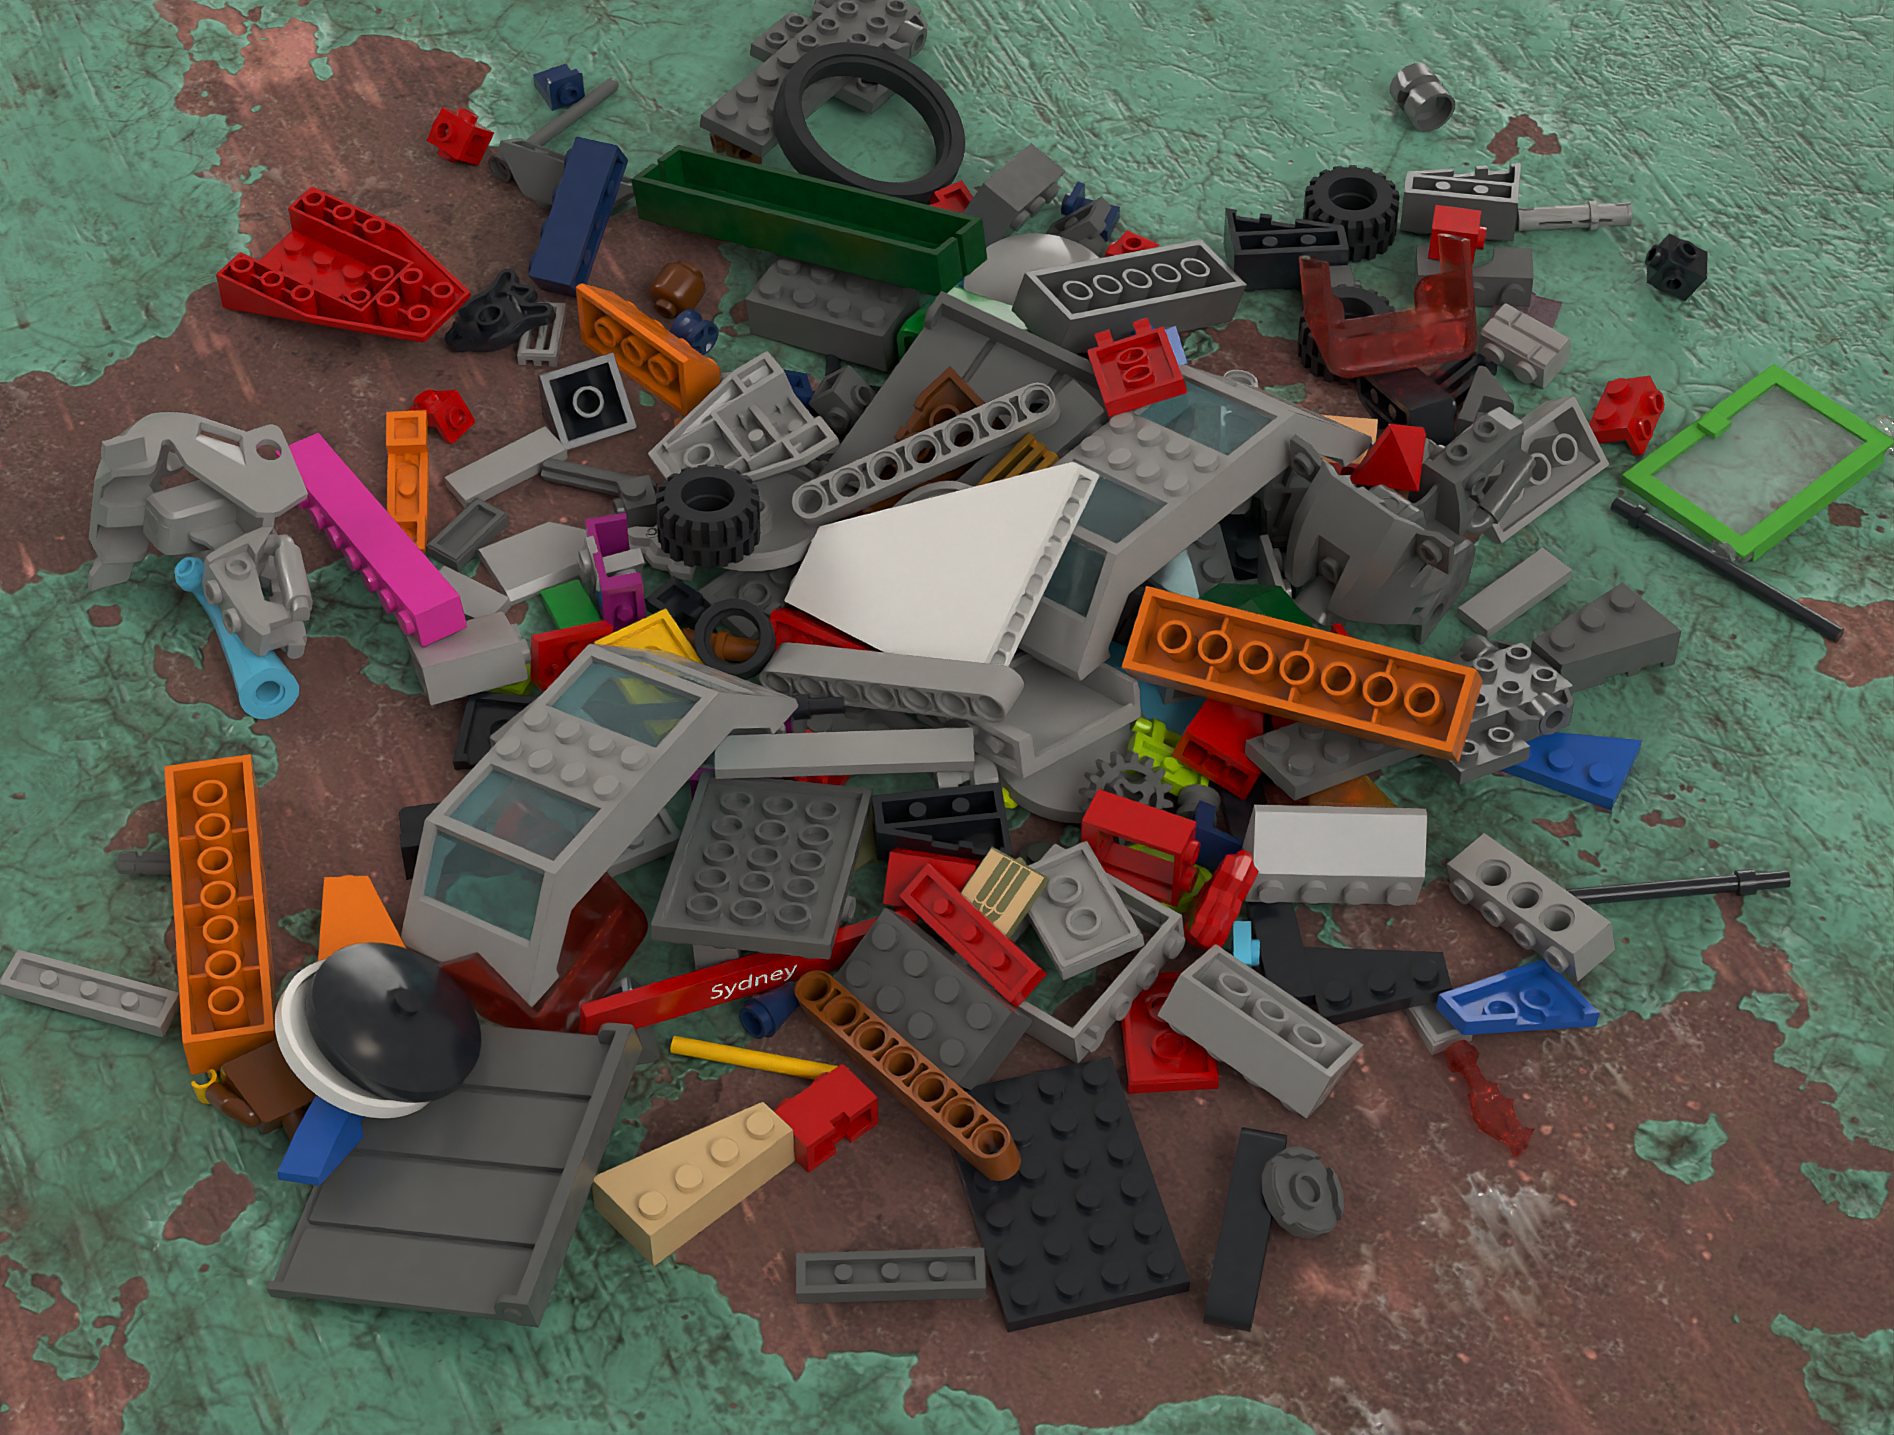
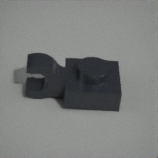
M675 576L645 599L646 609L651 614L666 608L678 627L686 623L692 630H695L696 623L707 609L703 607V595ZM714 628L712 633H717V629Z

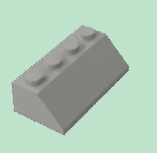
M1575 396L1545 401L1520 419L1524 422L1521 449L1531 455L1537 464L1532 469V477L1499 523L1493 524L1489 529L1482 532L1496 544L1506 541L1610 465ZM1502 459L1488 475L1487 483L1481 492L1477 495L1471 494L1469 498L1479 504L1509 462Z
M1254 805L1242 850L1245 849L1252 853L1254 865L1259 872L1245 897V901L1265 903L1416 905L1425 878L1426 809Z
M1216 944L1180 974L1157 1015L1168 1022L1175 1032L1188 1036L1204 1047L1211 1057L1226 1062L1243 1074L1250 1084L1262 1087L1278 1098L1285 1108L1299 1113L1305 1118H1308L1324 1102L1363 1047V1044Z

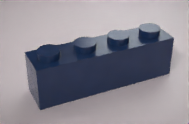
M576 137L573 147L567 151L564 159L565 170L561 182L554 188L552 195L553 205L549 217L545 218L541 226L540 244L537 252L533 253L529 261V277L540 290L577 298L576 286L581 283L587 284L628 163L627 157L618 145Z

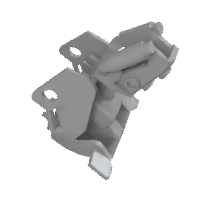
M160 412L151 413L124 430L117 437L102 441V459L94 480L89 540L98 557L93 562V567L89 571V589L94 591L128 581L134 563L145 559L149 543L151 542L157 550L166 555H173L180 560L186 557L199 558L204 562L202 587L210 605H218L222 611V619L229 634L236 633L242 643L258 657L268 655L269 651L281 648L282 651L287 653L289 658H300L304 654L307 641L303 621L309 620L313 600L301 549L294 544L290 536L277 534L274 529L275 517H279L307 499L308 492L282 430L276 425L269 424L246 432L197 415ZM201 430L237 441L240 447L201 435ZM262 445H270L278 449L281 456L275 460H266L259 456L256 450ZM184 468L200 479L166 490L160 483L163 477L177 474ZM263 587H266L270 594L268 601H264L261 589Z

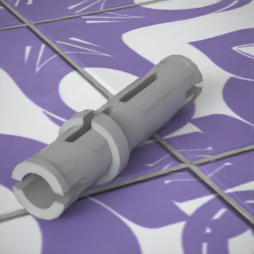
M1588 201L1586 205L1518 207L1516 228L1518 232L1568 228H1588L1589 231H1596L1598 227L1631 226L1632 206L1630 205L1631 202L1597 204V201Z

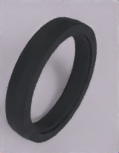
M840 42L823 45L807 52L797 60L784 77L774 103L773 125L777 140L790 164L802 175L930 205L929 200L933 192L952 184L963 161L965 132L959 113L946 92L930 75L909 60L876 46ZM835 76L863 78L892 90L911 104L929 127L936 147L934 169L915 180L885 182L862 176L846 168L825 152L812 136L802 110L804 90L819 80Z

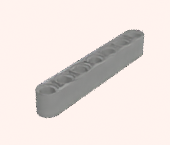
M1036 382L1026 385L802 484L793 493L792 507L800 519L810 527L819 528V526L833 523L1023 439L1029 432L1033 435L1049 428L1056 423L1060 416L1059 402L1052 389L1046 384ZM1046 398L1050 401L1048 408L1042 413L1037 414L1029 411L1030 405L1036 399ZM999 415H1009L1012 419L1007 428L1003 430L992 428V423ZM969 431L974 433L973 440L967 446L958 447L954 445L955 438L961 432ZM934 448L936 450L935 457L929 463L922 464L917 462V456L923 449ZM894 464L898 466L897 474L892 479L881 480L879 478L880 471L886 465ZM850 481H859L860 488L855 495L851 497L842 496V489L845 484ZM811 498H822V506L817 512L805 513V505Z
M790 642L779 645L759 675L762 687L789 697L798 694H810L811 698L844 696L845 706L993 723L1001 722L1005 719L1024 688L1021 676L1015 670L1004 665Z

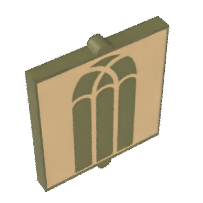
M991 847L961 893L1011 938L1048 883L1049 878L1027 866L1021 857L1014 859Z

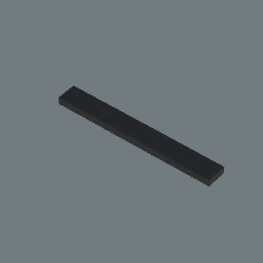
M1260 775L1245 801L1216 784L1221 798L1220 802L1228 834L1241 839L1243 843L1254 805H1268ZM1245 901L1249 921H1251L1253 937L1260 940L1259 962L1263 977L1304 1005L1315 1004L1316 993L1293 903Z

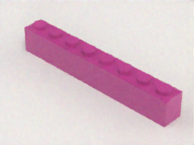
M316 433L288 445L308 492L307 499L297 505L301 511L306 509L309 512L313 525L318 531L323 529L326 532L327 539L335 551H342L352 572L358 570L367 590L370 593L375 591L378 594L386 613L395 614L403 633L406 636L411 634L423 648L467 628L460 595L323 437ZM277 450L275 452L278 459L281 456V454Z

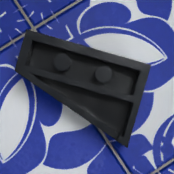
M1225 208L1223 244L1227 265L1247 284L1244 291L1304 288L1305 267L1348 265L1349 247L1343 225L1296 219L1295 224L1272 221V215L1261 213L1259 219L1237 216L1236 209Z
M1396 350L1355 363L1358 398L1372 419H1378L1377 426L1380 430L1385 429L1389 424L1423 427L1426 433L1425 438L1431 439L1436 445H1444L1445 447L1455 439L1454 416L1457 413V407L1453 396L1435 383L1431 377L1422 372L1414 362L1409 361Z
M1001 782L872 796V824L877 860L889 861V853L896 847L975 860H983L991 847H994L1013 858Z

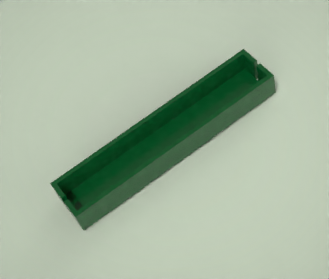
M677 145L657 160L658 165L652 163L631 179L639 219L655 222L660 226L682 229L688 233L713 237L719 241L733 242L744 245L746 248H756L772 252L777 256H787L803 260L808 264H818L834 268L836 271L865 276L867 279L885 281L902 288L920 290L933 296H938L941 291L948 293L963 280V277L970 275L988 259L982 218L682 145Z

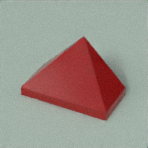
M1389 424L1349 477L1351 483L1366 486L1384 484L1391 489L1419 492L1426 437L1424 428Z

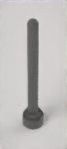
M614 78L607 79L526 141L544 146L616 92L619 88L618 81ZM500 150L489 158V168L497 179L502 182H508L514 177Z

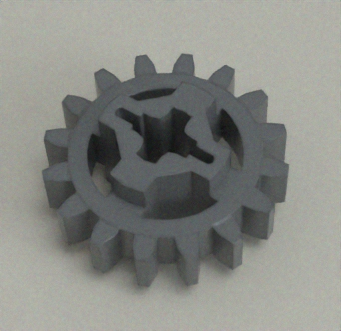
M1132 750L1127 751L1125 759L1118 752H1110L1111 763L1109 764L1097 759L1095 763L1099 771L1096 774L1085 772L1084 774L1085 778L1091 782L1089 788H1079L1078 793L1088 798V802L1079 806V810L1083 813H1086L1098 789L1124 797L1120 787L1130 791L1127 794V798L1145 805L1149 803V806L1160 810L1173 807V802L1164 798V793L1173 789L1172 784L1160 781L1166 771L1159 766L1152 768L1154 759L1146 755L1139 760L1138 753ZM1135 770L1139 771L1140 774H1133L1129 778H1125L1119 772ZM1113 835L1115 843L1125 844V839Z

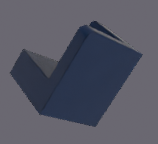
M1200 800L1189 818L1197 822L1196 840L1201 842L1200 852L1195 864L1215 872L1226 855L1237 854L1242 850L1243 841L1213 828L1216 806Z

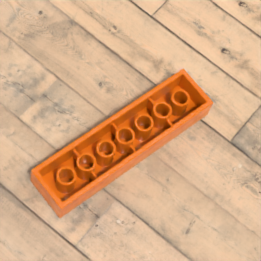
M1146 586L1122 663V668L1130 677L1136 680L1459 763L1483 682L1477 669L1148 586Z
M251 754L164 766L182 1042L191 1075L207 1073L209 1069L221 1071V1065L277 1039L275 1032L277 1003L259 794Z

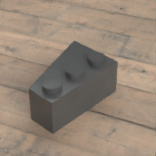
M1030 143L982 184L963 214L982 218L986 247L1001 239L1009 237L1014 231L1017 232L1029 217L1033 218L1045 203L1049 204L1062 188L1058 181L1065 173V170Z

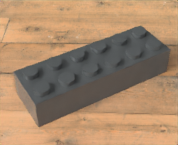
M1199 239L1025 272L1011 310L1034 335L1077 354L1098 347L1094 334L1110 329L1113 341L1130 337L1131 331L1135 330L1132 322L1148 317L1150 325H1153L1154 329L1163 326L1164 328L1176 326L1177 332L1231 322L1247 284Z

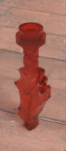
M1467 1040L1453 1043L1444 1053L1447 1058L1446 1065L1451 1072L1461 1073L1471 1088L1468 1097L1473 1121L1478 1125L1480 1131L1490 1135L1499 1142L1504 1141L1510 1148L1513 1157H1519L1528 1148L1527 1142L1535 1128L1523 1126L1517 1120L1513 1109L1514 1098L1504 1097L1499 1091V1085L1495 1082L1487 1081L1485 1076L1481 1074L1480 1068L1476 1064L1479 1058V1052L1476 1047L1470 1045Z

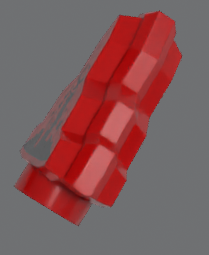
M1243 849L1237 854L1226 855L1210 880L1206 881L1198 894L1192 898L1187 906V922L1183 927L1185 940L1190 944L1206 951L1215 944L1221 948L1224 945L1229 931L1239 914L1242 902L1259 872L1254 865L1251 852Z

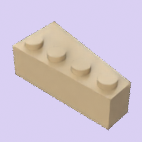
M764 1102L758 1103L596 1175L592 1183L594 1208L654 1267L795 1161L793 1129Z

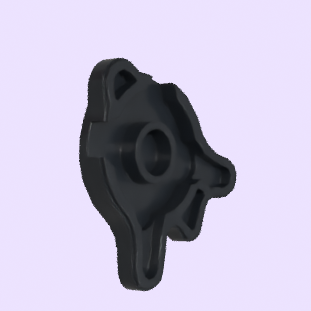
M510 268L504 269L498 273L490 287L468 299L458 309L460 319L457 323L453 322L452 328L445 335V342L448 349L453 352L496 351L514 343L528 330L552 323L556 319V312L550 303H533L538 299L536 289L531 285L520 284L515 270Z

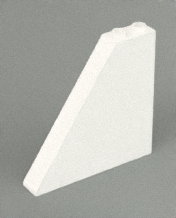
M1069 462L819 526L815 537L811 540L808 552L798 573L791 581L789 592L784 601L884 653L1009 666L1100 475L1075 462Z

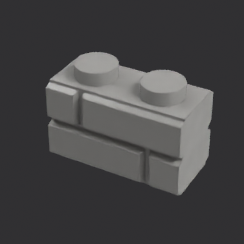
M1506 303L1496 312L1494 318H1491L1486 323L1479 335V353L1485 356L1486 362L1493 361L1498 365L1500 364L1514 372V375L1525 384L1534 383L1542 389L1547 387L1554 379L1555 374H1558L1570 358V338Z

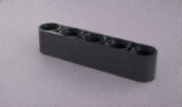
M1245 1127L1241 1128L1206 1299L1203 1320L1205 1324L1251 1332L1273 1216L1268 1210L1262 1193V1174L1266 1163L1274 1155L1286 1149L1288 1135Z

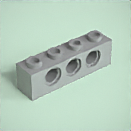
M1485 833L1447 863L1450 879L1449 888L1453 896L1462 904L1469 903L1480 911L1491 925L1495 927L1501 926L1508 931L1520 946L1527 950L1533 949L1540 954L1556 972H1565L1578 982L1615 950L1612 923Z

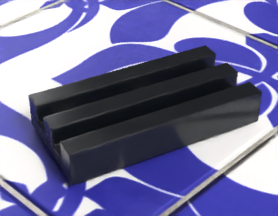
M1466 346L1429 377L1447 393L1450 390H1455L1451 395L1456 402V406H1458L1466 399L1475 375L1463 384L1462 380L1477 370L1478 366L1487 367L1491 374L1495 376L1498 364L1493 361L1486 364L1485 356L1480 353L1474 356L1473 349Z

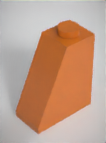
M344 875L341 877H324L318 961L327 959L341 948L358 943H385L406 949L369 876Z

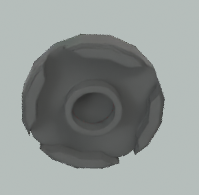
M1296 1146L1280 1151L1266 1163L1262 1174V1193L1272 1216L1291 1235L1306 1240L1319 1238L1336 1227V1221L1341 1219L1344 1211L1343 1190L1338 1176L1331 1166L1325 1168L1319 1161L1322 1158L1313 1150Z

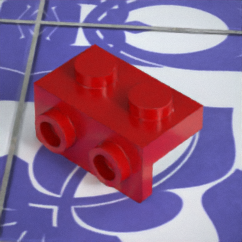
M1650 375L1628 379L1618 378L1608 381L1589 423L1598 443L1626 440L1634 456L1643 455L1649 440L1653 436V431L1659 417L1664 411V397L1657 390Z
M602 620L531 635L530 681L545 692L589 644H594L595 641L612 634L613 626L607 621ZM609 681L602 689L606 688L608 684H613L615 682Z

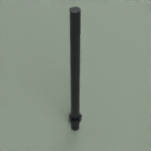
M1620 496L1613 501L1610 510L1627 519L1628 525L1632 528L1638 529L1640 527L1833 642H1838L1842 637L1844 628L1648 514L1649 509L1641 504L1635 506Z

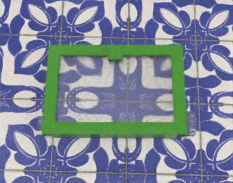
M1772 364L1622 474L1621 483L1714 545L1713 552L1732 563L1737 561L1743 565L1749 560L1751 562L1757 560L1883 464L1884 457L1894 451V420L1888 415L1876 414L1865 422L1776 364Z

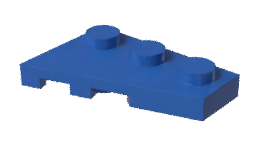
M1555 732L1527 741L1526 743L1530 746L1528 760L1500 771L1612 810L1640 752L1642 740Z
M1545 959L1441 993L1436 1004V1008L1461 1035L1593 1027L1597 1025L1600 1014L1559 972L1553 970Z

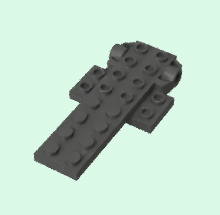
M815 0L811 16L808 19L803 15L790 11L751 43L750 56L764 63L701 114L700 127L762 158L779 143L773 125V108L780 85L797 60L804 54L817 47L831 43L853 42L876 46L909 60L912 56H916L925 46L928 24L920 16V9L907 4L903 0ZM851 76L825 78L813 83L804 90L802 96L804 119L806 120L832 96L872 115L895 92L863 78Z
M1474 635L1466 640L1460 651L1447 661L1477 669L1483 680L1459 763L1429 755L1426 756L1458 785L1527 761L1530 746L1526 743L1527 741L1543 735L1553 734L1570 725L1574 706L1572 699L1574 685L1524 643L1514 644L1503 640L1489 641L1482 635ZM1297 722L1246 740L1245 755L1293 800L1421 754L1302 722Z

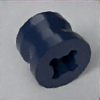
M687 309L680 313L670 329L673 335L679 339L686 340L693 349L703 356L714 347L719 335L717 325L709 320L703 321L701 314L693 309Z

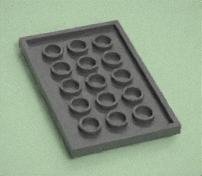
M702 771L650 925L651 940L667 941L672 944L685 943L712 946L717 949L730 948L757 951L762 954L775 953L802 956L807 959L820 958L830 960L870 814L873 789L764 777L716 779L715 772Z

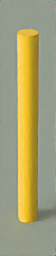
M675 1035L673 1036L670 1052L673 1054L815 1080L820 1074L831 1072L838 1067L831 1064Z

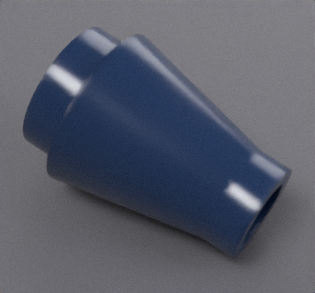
M788 981L780 987L751 997L744 1002V1007L739 1012V1019L749 1035L756 1039L772 1037L796 1008L800 1006L795 996V982Z

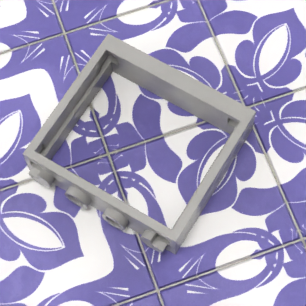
M1054 844L1040 860L1066 849ZM1106 873L1137 927L1153 937L1073 1029L1025 1000L1018 1007L1020 1011L1033 1020L1025 1033L1077 1064L1080 1063L1089 1051L1093 1052L1100 1046L1106 1031L1116 1020L1120 1021L1127 1015L1132 1001L1143 989L1147 990L1153 985L1159 970L1169 959L1176 958L1185 944L1181 914ZM1027 916L1023 918L1010 939L1013 942L1031 924ZM956 953L954 955L958 960H960L975 974H977L992 988H994L960 954Z

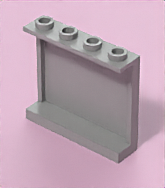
M1022 651L1013 656L1008 667L1015 670L1021 676L1024 688L1003 721L993 723L917 714V719L935 729L973 727L974 751L1024 779L1140 718L1141 692L1138 680L1105 663L1099 665V667L1080 681L1035 656Z

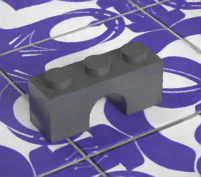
M1417 245L1414 269L1415 304L1502 307L1506 303L1512 307H1530L1534 280L1532 248L1493 247V256L1490 263L1483 266H1469L1463 263L1428 259L1429 245Z

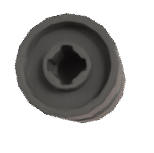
M1424 63L1408 65L1396 74L1390 84L1392 98L1417 130L1422 132L1436 130L1452 117L1455 110V100L1428 65Z

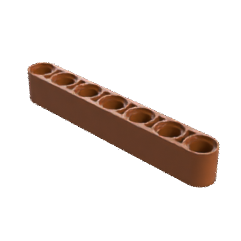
M814 970L807 972L799 978L794 989L795 996L807 1019L816 1029L987 1178L1002 1181L1015 1175L1020 1168L1021 1157L1009 1130L1003 1123L828 973ZM940 1097V1098L937 1099L936 1101L930 1102V1101L933 1100L934 1098ZM971 1122V1123H970L969 1125H967L966 1127L960 1128V1127H961L962 1125H964L965 1123ZM1002 1148V1149H1001L1000 1151H998L997 1153L990 1154V1153H991L992 1151H994L995 1149Z

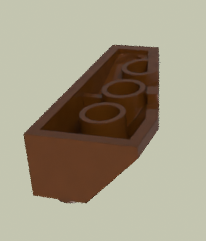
M950 366L920 393L913 404L915 410L904 427L900 426L895 434V443L986 403ZM999 416L992 423V428L995 430L1007 428ZM969 431L961 432L955 438L954 445L958 447L967 446L973 440L974 433ZM934 448L923 449L917 456V462L922 464L929 463L935 457L936 450ZM983 457L862 509L865 514L889 509L904 496L921 486L939 481H956ZM894 464L886 465L880 471L879 478L881 480L892 479L897 474L898 466Z

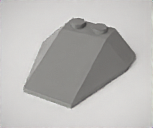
M766 351L729 374L648 455L667 482V477L673 473H681V469L687 467L697 468L698 465L707 464V466L723 465L725 469H737L740 471V475L749 476L753 483L799 469L833 449L840 442L821 416L813 418L794 394L784 370L771 354Z

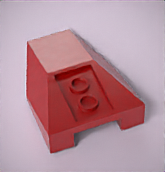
M312 186L288 207L292 231L262 259L256 260L240 252L216 274L223 308L425 343L471 297L470 291L402 227Z

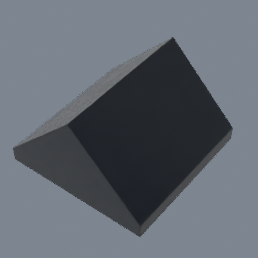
M613 352L538 376L542 415L552 434L567 450L637 428Z

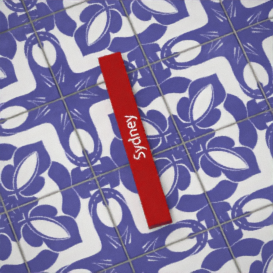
M912 908L896 911V913L909 918L918 925V917ZM878 917L838 928L830 960L820 958L807 959L802 956L775 953L762 954L757 952L580 1005V1034L598 1036L601 1025L605 1023L631 1024L636 1030L780 987L788 981L797 982L802 975L810 971L820 970L827 973L840 969Z

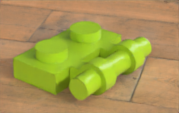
M1140 717L1131 722L1130 730L1135 732V734L1128 742L1127 751L1132 750L1138 753L1139 760L1144 755L1154 759L1152 768L1159 766L1166 771L1160 781L1172 784L1173 789L1169 793L1178 797L1181 789L1188 785L1199 784L1208 786L1209 779L1172 757L1182 735L1167 729L1164 722L1155 718L1149 721ZM1125 770V771H1123V772L1128 773V774H1130V775H1133V774L1138 775V774H1140L1139 771H1135V770Z

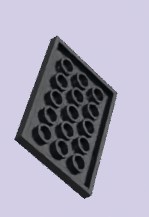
M1111 1056L977 1085L972 1090L963 1088L965 1092L1007 1127L1021 1157L1020 1168L1015 1175L1006 1180L995 1181L983 1175L949 1145L980 1246L984 1248L985 1262L1008 1333L1189 1291L1190 1280ZM971 1122L965 1123V1124L962 1125L960 1128L966 1127V1126L969 1125ZM1002 1148L995 1149V1150L992 1151L990 1154L997 1153V1152L1000 1151Z

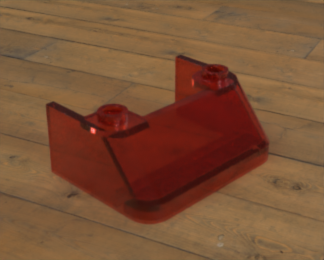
M1438 234L1441 273L1428 275L1417 283L1414 290L1415 309L1345 320L1342 302L1332 294L1329 262L1307 255L1300 256L1299 263L1305 320L1329 371L1343 378H1355L1457 361L1469 357L1476 349L1478 343L1470 240L1449 234Z
M565 832L530 844L526 850L554 861L574 837L569 832ZM605 872L571 910L556 968L559 977L533 1007L478 952L439 963L438 966L454 979L467 995L474 1010L487 1021L506 1028L576 1034L580 1028V1005L602 998L646 937L648 921L644 911Z

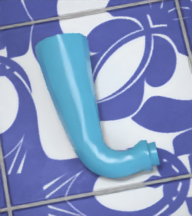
M193 557L182 559L175 568L176 582L181 589L194 594L213 623L232 674L241 707L247 714L257 719L266 720L282 714L294 704L299 696V685L296 679L273 650L269 651L268 655L258 657L242 643L236 633L229 634L222 619V611L217 604L210 605L202 587L204 562L199 558Z

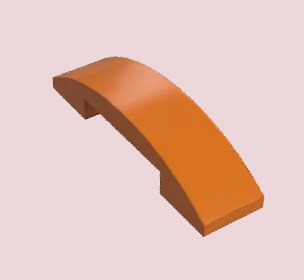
M427 411L386 412V449L388 453L387 512L422 553H426L429 518Z

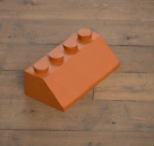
M583 283L576 286L582 344L599 356L613 352L620 371L684 417L721 383L720 367L713 359L700 354L686 340L679 339L666 330L659 321L652 320L639 311L632 302L625 301L612 291Z

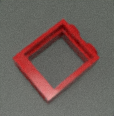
M1100 789L1097 790L1082 819L1081 843L1084 841L1088 842L1106 873L1150 898L1174 907H1178L1185 892L1191 893L1197 882L1199 869L1195 868L1194 864L1200 852L1201 842L1196 840V821ZM1113 835L1173 855L1174 862L1112 842Z

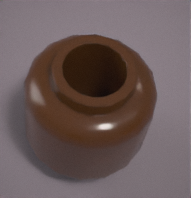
M683 260L664 265L649 288V295L654 302L655 311L667 319H673L674 316L678 317L680 313L687 309L695 310L706 291L701 271L691 263Z

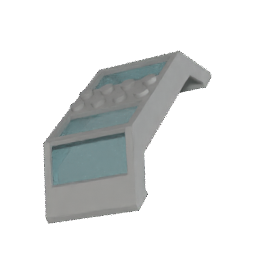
M1182 364L1179 368L1188 393L1113 416L1109 422L1091 436L1085 438L1078 446L1051 466L1075 462L1100 476L1018 648L1081 681L1111 657L1108 648L1129 593L1290 465V438L1296 434L1311 444L1319 455L1336 461L1343 467L1349 465L1369 448L1372 442L1371 436L1260 388Z
M589 644L425 819L401 933V939L406 949L427 958L441 968L532 1008L559 977L556 968L570 913L575 905L733 729L761 728L774 735L798 708L796 699L668 651Z

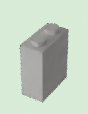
M503 611L467 620V628L423 648L412 635L407 636L415 675L430 705L528 680L525 664L531 663V654L526 639L521 638L517 623L510 624Z

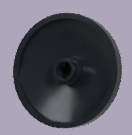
M375 942L349 945L330 955L319 967L308 986L305 998V1013L309 1030L316 1045L336 1070L352 1083L372 1094L406 1103L438 1100L454 1092L464 1082L478 1061L481 1050V1029L473 1005L451 976L432 961L413 951L391 944Z

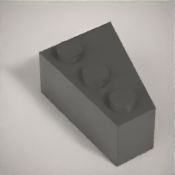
M1511 163L1509 170L1488 172L1487 165L1475 166V173L1454 174L1453 168L1406 172L1400 230L1410 231L1414 234L1431 233L1435 205L1479 210L1481 211L1479 226L1487 227L1486 240L1492 242L1502 240L1513 241L1519 199L1521 163Z
M1622 582L1532 640L1531 650L1573 684L1574 693L1602 685L1605 678L1623 673L1627 677L1637 675L1640 672V668L1657 663H1661L1662 667L1675 664L1681 630Z

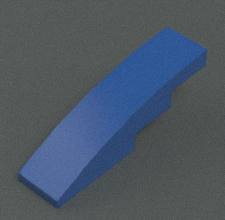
M316 1095L297 1128L277 1172L279 1180L320 1186L364 1137L361 1121L365 1116L347 1112Z

